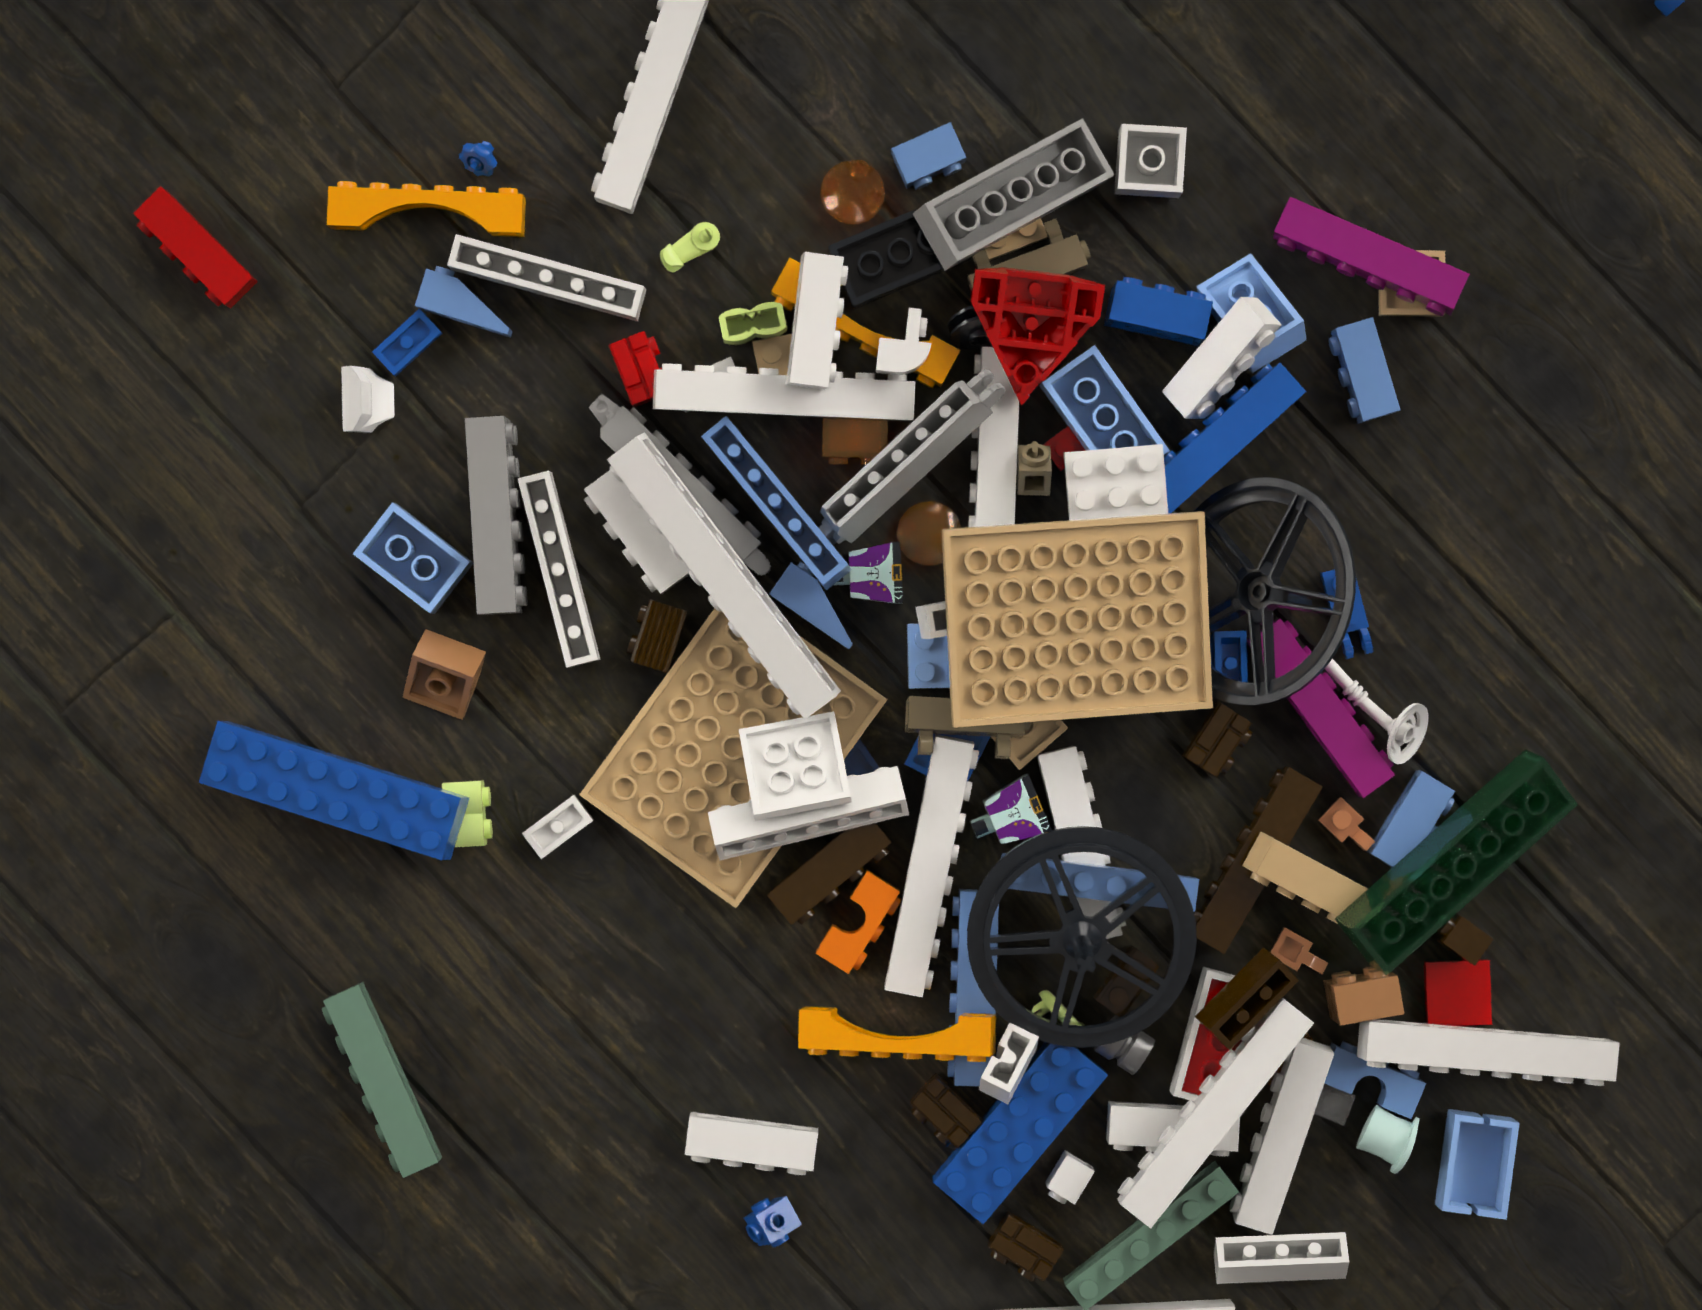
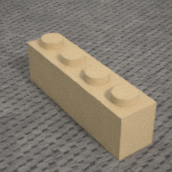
M1263 832L1259 833L1242 865L1253 872L1250 878L1267 887L1270 881L1277 884L1276 891L1291 900L1294 899L1295 895H1298L1304 899L1301 905L1316 913H1319L1321 908L1328 911L1329 913L1326 918L1343 927L1346 921L1358 927L1376 894Z

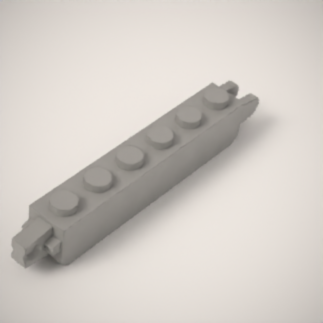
M984 369L967 384L963 380L955 382L822 505L820 513L824 519L819 529L832 545L840 544L844 540L850 543L855 541L993 413L990 408L999 398H1002L1006 389L998 382L990 386L989 389H986L979 396L994 379V374L990 370Z
M601 394L589 406V409L602 425L600 428V438L616 453L636 436L645 432L740 559L752 571L754 570V573H757V575H766L771 565L766 556L758 549L761 542L757 538L761 533L749 521L743 525L735 517L739 511L726 498L720 502L712 494L715 487L704 476L697 479L688 471L692 467L689 461L680 453L674 457L666 449L670 443L657 430L651 434L643 426L647 420L634 407L628 411L624 406L619 407Z

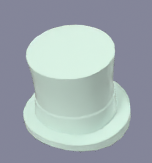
M1376 1105L1363 1126L1356 1148L1374 1154L1392 1164L1390 1172L1396 1174L1403 1168L1410 1157L1420 1118L1415 1117L1413 1122H1410Z

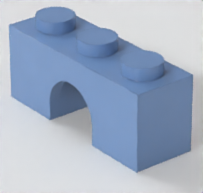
M1342 1041L1340 1046L1331 1043L1330 1047L1334 1052V1056L1324 1084L1352 1095L1355 1085L1361 1078L1375 1076L1381 1084V1091L1376 1103L1387 1110L1412 1119L1426 1085L1424 1081L1418 1078L1419 1072L1404 1069L1399 1071L1389 1067V1063L1386 1064V1068L1367 1066V1061L1357 1057L1356 1046Z

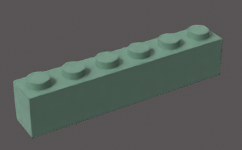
M364 982L323 1000L325 1007L322 1008L323 1015L329 1025L334 1024L339 1035L335 1037L337 1046L343 1055L346 1053L352 1064L349 1066L350 1075L355 1084L360 1083L365 1093L362 1096V1101L368 1113L373 1112L378 1122L375 1125V1129L382 1143L387 1142L391 1154L388 1157L395 1172L400 1171L404 1178L438 1163L442 1155Z
M1216 1161L1212 1162L1188 1181L1152 1228H1149L1140 1220L1136 1221L1063 1278L1065 1286L1082 1308L1088 1310L1238 1194L1239 1191Z

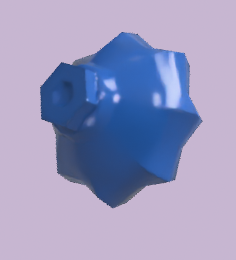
M486 141L476 144L466 143L463 145V151L459 154L465 169L473 172L477 177L481 175L491 176L497 165L496 158L493 156L494 148L491 143Z

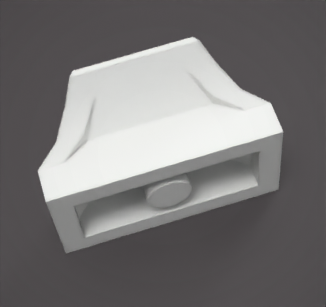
M341 367L343 432L372 433L378 425L394 418V384L376 375L371 368Z

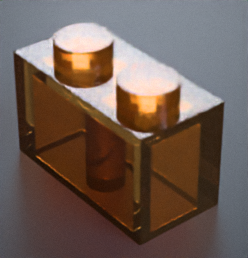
M823 418L822 459H829L830 465H848V459H861V465L866 466L887 446L888 419Z

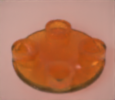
M863 160L844 161L833 166L827 172L821 184V200L824 208L834 219L845 224H861L872 219L879 212L884 202L885 189L883 181L878 172Z
M933 501L921 502L912 506L903 514L897 530L898 542H900V547L904 554L912 561L920 565H938L943 563L941 529L961 528V525L955 513L947 506Z

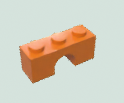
M867 869L850 895V899L864 909V923L853 931H846L832 924L816 949V954L847 974L850 973L852 968L858 971L868 955L863 952L868 942L872 941L875 943L885 928L880 924L887 913L892 916L902 900L897 897L900 890Z

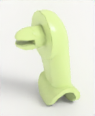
M709 222L699 223L673 245L670 243L660 251V260L668 271L674 273L681 269L684 263L713 250L718 245L720 233L716 226Z
M1043 990L1038 993L1042 1001L1032 1008V1012L1038 1011L1036 1015L1040 1017L1049 1011L1052 1013L1056 999L1050 991ZM1061 1003L1058 1019L1063 1023L1067 1009ZM1072 1015L1069 1025L1085 1026Z

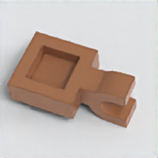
M1339 797L1318 819L1340 842H1343L1349 836L1363 851H1367L1375 843L1367 833L1358 827L1364 818L1342 797Z
M1283 927L1270 951L1283 964L1298 971L1303 963L1323 974L1328 965V962L1309 952L1313 944L1312 942Z

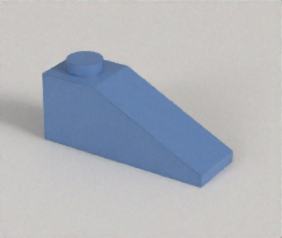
M436 266L435 271L426 269L415 303L418 309L420 308L429 313L511 338L512 330L458 278L454 277V271Z
M800 561L797 566L791 562L769 595L841 645L850 649L852 642L818 580L813 578L814 574L803 562Z

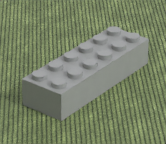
M1082 118L930 200L916 210L913 216L944 270H947L1095 189L1115 174Z
M505 416L465 418L477 614L522 613V606H527L526 586H521L520 574H525L524 554L519 553L518 542L523 541L522 522L517 521L516 510L521 509L522 506L521 492L515 488L514 477H519L520 475L519 460L513 456L512 445H517L518 443L517 428Z

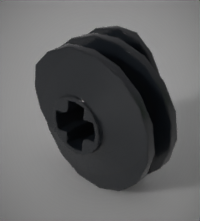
M973 305L963 308L949 319L947 326L951 333L950 339L956 347L966 350L993 347Z

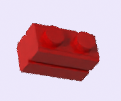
M645 331L611 343L609 348L632 406L637 407L653 400L654 370H662V367L659 368L655 356L661 353L654 336L648 338Z

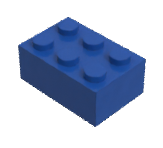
M1124 277L1123 281L1117 280L1112 287L1104 326L1198 346L1205 340L1213 301L1205 300V294L1194 291H1187V295L1174 293L1175 288L1162 284H1155V288L1142 286V280Z

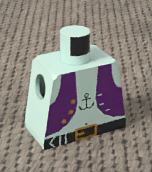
M892 542L849 552L851 571L834 585H850V598L895 604L903 603L900 542Z
M1028 774L1022 775L984 799L983 803L988 814L970 821L977 838L996 832L1001 844L1034 837L1051 831Z

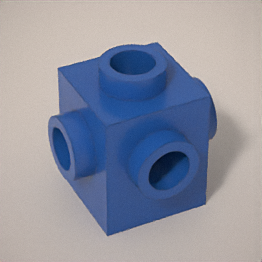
M787 1196L774 1198L771 1201L765 1198L751 1207L753 1212L744 1217L747 1223L746 1230L748 1235L759 1246L770 1244L772 1247L779 1246L789 1239L788 1233L802 1225Z

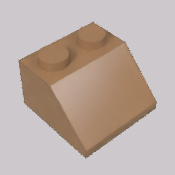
M425 629L412 654L403 698L463 720L478 682L486 651Z

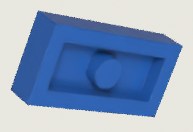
M419 308L374 349L372 353L396 377L443 333Z

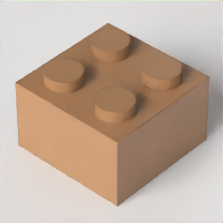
M1381 965L1363 968V974L1357 975L1351 974L1350 971L1336 972L1331 974L1332 979L1323 980L1330 1019L1340 1026L1404 1014L1398 975L1390 972L1387 968L1382 969Z

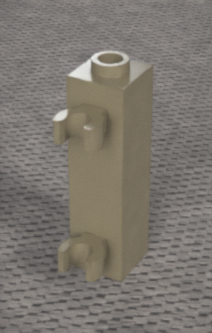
M1055 218L1044 223V228L1050 242L1047 246L991 266L985 249L973 255L972 258L977 269L1007 267L1069 275L1085 269L1088 266L1087 259L1091 258L1085 240L1079 241L1077 234L1063 239L1060 226ZM975 273L970 274L967 277V282L969 284L971 292L973 288Z
M909 696L906 700L905 732L919 733L918 755H931L933 753V734L996 737L995 759H1008L1011 755L1010 738H1021L1025 734V730L1030 729L1031 722L954 728L952 726L950 698Z

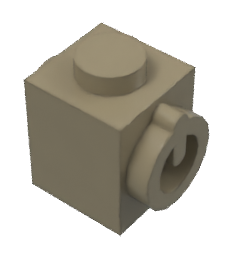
M1036 441L1028 445H1018L1017 494L1050 496L1052 475L1050 446L1038 444Z

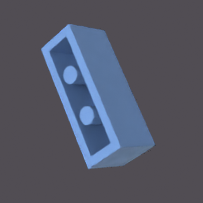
M1373 317L1332 330V337L1328 339L1333 356H1338L1341 368L1338 369V376L1342 387L1347 386L1351 399L1347 400V406L1351 417H1356L1359 424L1400 411Z
M1416 770L1374 838L1375 843L1366 852L1403 874L1406 873L1407 869L1413 870L1421 857V854L1418 853L1424 842L1429 843L1438 829L1435 826L1441 814L1445 816L1454 803V799L1451 797L1455 791L1425 772Z

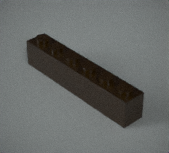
M1285 766L1282 771L1276 770L1268 786L1272 787L1266 799L1261 797L1252 811V814L1256 816L1251 825L1247 826L1245 824L1236 838V842L1239 845L1234 854L1229 852L1225 856L1219 868L1223 871L1217 882L1212 880L1205 890L1203 897L1207 900L1201 910L1195 909L1197 938L1223 954L1226 953L1265 886L1250 878L1253 872L1242 866L1259 833L1263 832L1288 846L1322 789L1321 785L1290 767Z

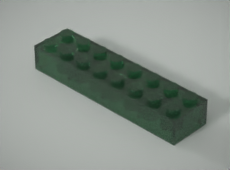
M1525 749L1338 915L1335 920L1369 965L1388 975L1578 804L1545 758Z

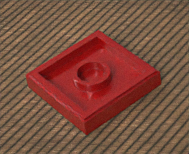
M1481 959L1476 965H1472L1464 960L1424 961L1426 1023L1452 1026L1492 1025L1490 960Z

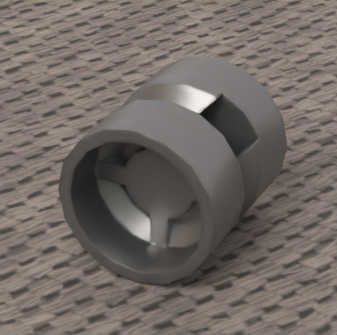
M1115 1015V1016L1111 1019V1021H1112V1020H1115V1019H1117V1018H1120V1017H1118L1117 1015ZM1140 1031L1121 1041L1095 1046L1094 1051L1108 1060L1116 1058L1117 1065L1133 1075L1147 1058L1155 1039Z

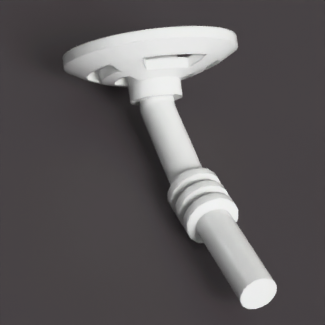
M1332 658L1325 670L1342 687L1344 696L1348 695L1347 699L1349 701L1353 700V706L1358 705L1388 731L1387 754L1390 761L1396 764H1403L1416 753L1424 739L1428 726L1427 708L1420 703H1413L1405 708L1398 718L1393 720L1367 697L1368 692L1363 691L1364 688L1362 686H1358L1359 682L1357 680L1352 681ZM1415 712H1416V715H1417V724H1416L1415 717H1414V715H1413ZM1404 743H1408V745L1401 751L1400 746H1402Z

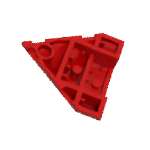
M1007 267L975 269L971 303L1021 406L1041 381H1044L1077 345V341L1100 319L1105 291L1104 284L1065 274Z

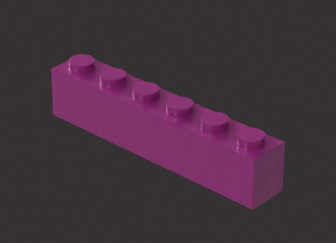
M1292 197L1289 198L1274 230L1273 239L1278 240V246L1292 252L1298 249L1308 253L1306 257L1319 264H1324L1325 261L1337 266L1336 270L1346 276L1354 277L1355 274L1367 279L1366 283L1376 289L1384 290L1387 287L1396 291V296L1401 300L1409 303H1414L1415 300L1427 305L1426 309L1439 316H1444L1445 313L1452 314L1470 275L1467 272Z
M1280 618L1273 621L1276 678L1296 668L1312 652L1307 646L1302 649L1295 639L1299 635L1293 625L1288 620L1283 623ZM1261 629L1260 632H1261V644H1262V655H1263V635H1262V629ZM1249 638V639L1247 640V645H1248L1249 648L1251 649L1250 638ZM1326 672L1322 675L1320 673L1302 690L1287 697V700L1358 797L1365 798L1395 776L1390 769L1394 764L1383 750L1378 752L1371 742L1375 738L1364 724L1359 726L1352 716L1356 712L1345 698L1340 700L1333 690L1337 686Z

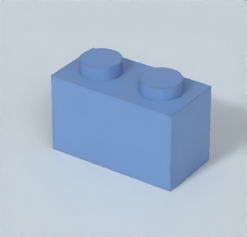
M951 122L891 148V155L906 189L913 185L915 190L923 188L933 182L931 177L943 173L945 177L962 170L961 164L966 161L965 153Z

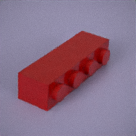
M160 186L133 213L140 220L136 224L139 229L149 238L155 235L163 243L159 247L162 252L172 261L178 258L186 266L182 270L184 274L195 284L201 281L208 288L205 294L218 307L223 303L231 309L258 282L163 187Z

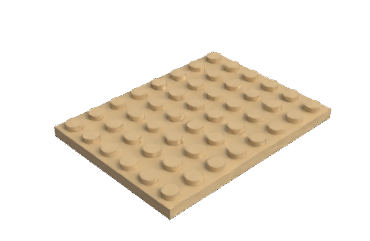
M1205 512L941 529L951 718L954 728L1213 708Z
M714 608L582 790L580 796L730 905L737 908L781 846L719 860L708 812L714 811L721 806H735L751 800L739 729L801 718L802 716L801 714L796 715L787 703L788 697L782 689H777L772 685L767 676L769 672L763 664L753 660L748 652L749 646L742 637H737L728 626L729 620L725 614ZM800 636L841 690L835 698L812 715L834 711L843 759H845L888 699Z

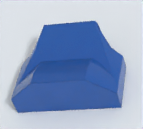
M1247 631L1213 632L1210 637L1211 665L1229 678L1248 682Z

